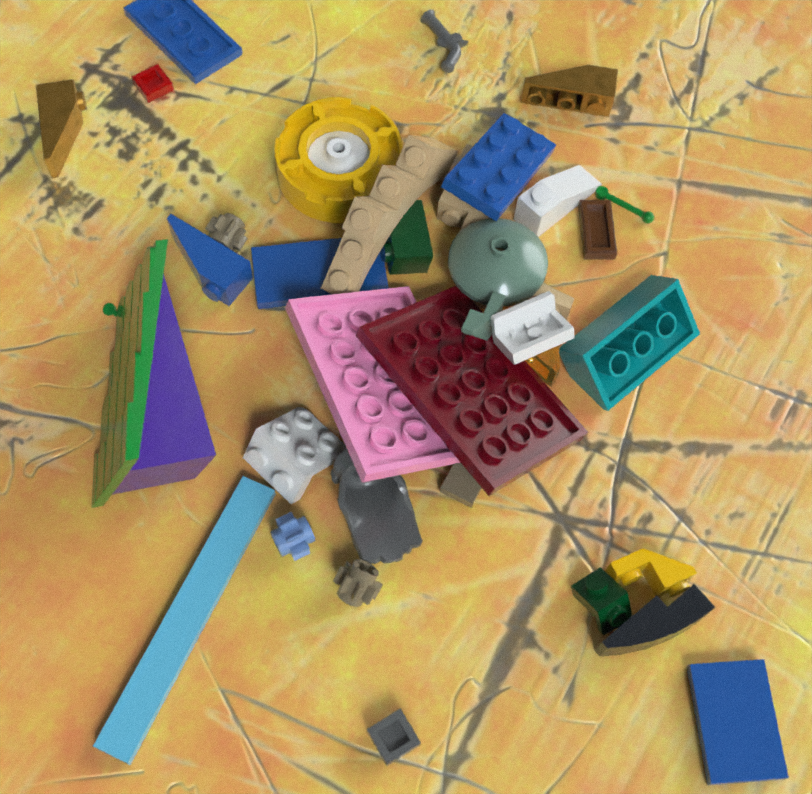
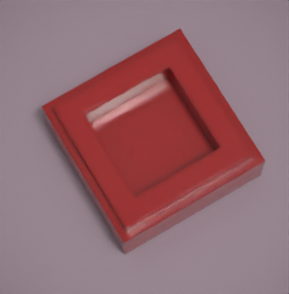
M158 64L131 76L133 84L148 103L174 91L172 81Z

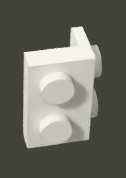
M550 291L496 313L490 318L494 344L514 365L575 338L574 327L556 311L555 296Z

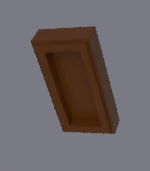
M580 200L578 212L584 260L616 259L617 245L611 200Z

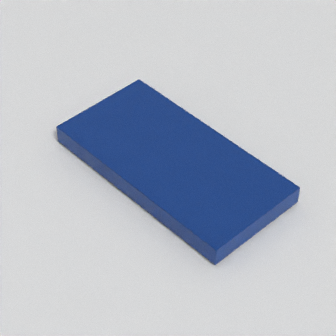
M135 0L123 8L125 16L195 85L243 55L242 48L192 0Z
M342 238L251 247L258 309L284 307L288 299L332 295L321 289ZM381 250L359 292L389 288L385 262L383 263L381 258Z

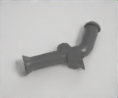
M430 9L422 15L421 22L427 24L438 37V46L446 47L450 51L446 59L442 61L441 69L445 73H452L461 56V48L467 46L468 41L462 40V36L459 33L450 34L436 18L435 11Z

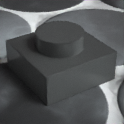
M401 708L367 729L369 737L386 766H389L421 745Z

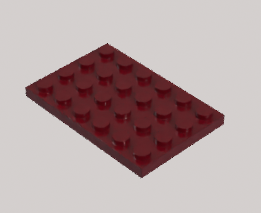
M453 286L360 326L355 336L488 496L580 442L588 433L525 360L514 365L494 344L493 334L486 341L461 332L470 309L483 312L457 286Z

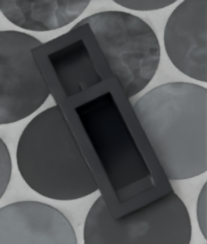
M695 584L668 607L656 595L602 641L595 652L599 656L622 655L645 650L664 643L687 631L707 616L715 606Z

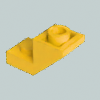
M644 548L610 562L605 570L617 583L621 581L624 586L639 580L644 575L655 596L659 597L668 593L670 598L687 591L690 588L688 583L697 574L695 568L691 565Z

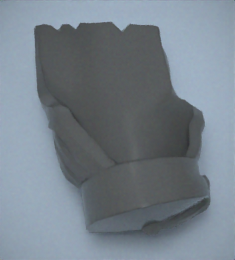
M344 450L334 463L331 477L335 484L339 483L338 504L347 521L353 545L360 560L367 561L370 564H376L380 561L385 564L402 560L404 554H409L412 548L420 547L423 542L404 478L401 475L362 483L348 450Z

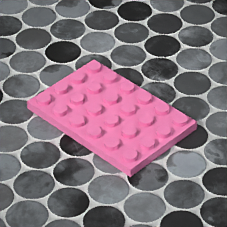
M409 286L288 299L285 307L362 483L460 463L355 336L360 326L416 303Z

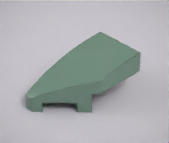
M493 292L484 313L470 309L461 332L487 341L493 334L490 318L492 315L503 311L506 296Z

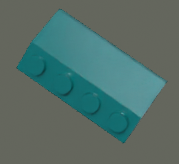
M650 275L577 333L574 339L567 341L557 350L569 376L603 410L609 411L699 336L700 332L679 279Z

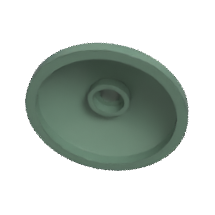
M489 218L476 221L466 226L457 234L450 246L448 268L455 285L467 297L487 305L492 293L495 292L506 296L505 307L526 301L540 289L547 274L548 256L541 240L526 226L508 219L499 218L495 221ZM496 248H503L505 250L499 251Z

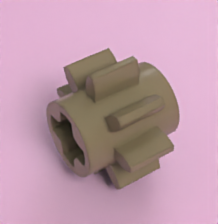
M230 213L220 214L218 218L213 216L205 228L209 232L207 236L232 251L235 249L240 251L248 239L244 236L246 230L243 221Z
M360 559L354 560L352 564L346 562L344 567L340 566L333 579L334 583L340 585L337 591L338 597L346 604L354 607L361 606L363 602L369 605L372 599L375 600L383 586L380 582L375 581L379 574L378 570L369 562Z

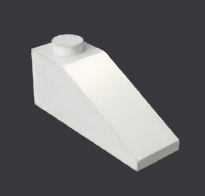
M580 165L541 179L518 197L514 220L529 228L539 237L576 208L580 200H586L595 193L596 189L602 184Z

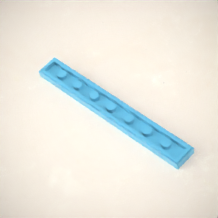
M242 476L93 747L131 765L276 495L274 489Z

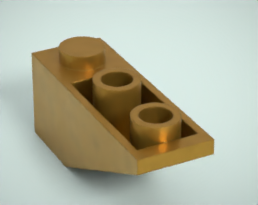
M584 65L525 78L520 103L609 117L615 98L618 69Z

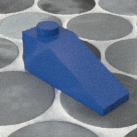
M170 214L167 217L171 235L199 282L203 293L215 302L220 300L230 306L253 279L250 261Z

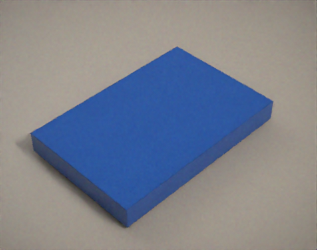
M764 659L689 664L686 668L707 786L788 779L789 776Z

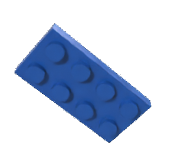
M503 113L444 178L441 187L497 221L552 155L557 144L520 123L516 118Z

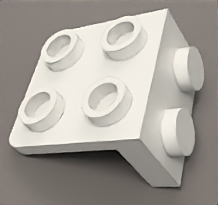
M298 407L256 428L243 459L292 505L301 499L312 476L334 464L338 456L347 448L311 412L303 407Z

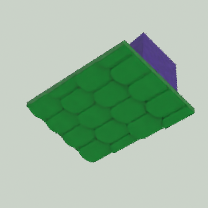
M168 239L156 240L153 246L147 247L142 264L137 266L134 279L129 282L126 294L121 297L118 305L115 349L110 353L108 395L102 407L99 453L94 455L91 508L104 506L113 494L195 479L216 456L164 277Z

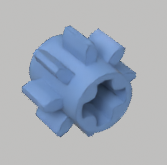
M292 512L275 519L278 528L270 533L281 557L290 553L294 561L310 554L308 544L316 540L305 516L296 519Z

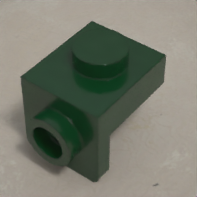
M601 567L571 585L573 596L595 617L598 630L603 635H606L615 628H619L632 617L628 592Z

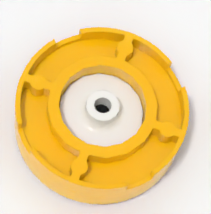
M330 97L310 102L298 108L284 121L285 128L279 138L276 137L274 150L279 186L289 203L308 217L323 222L344 223L354 198L370 195L382 165H396L403 149L399 130L387 114L372 104L370 109L352 104V98Z

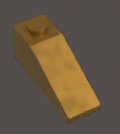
M73 79L36 85L43 157L51 178L59 177L82 128V111L87 110L83 91H77Z

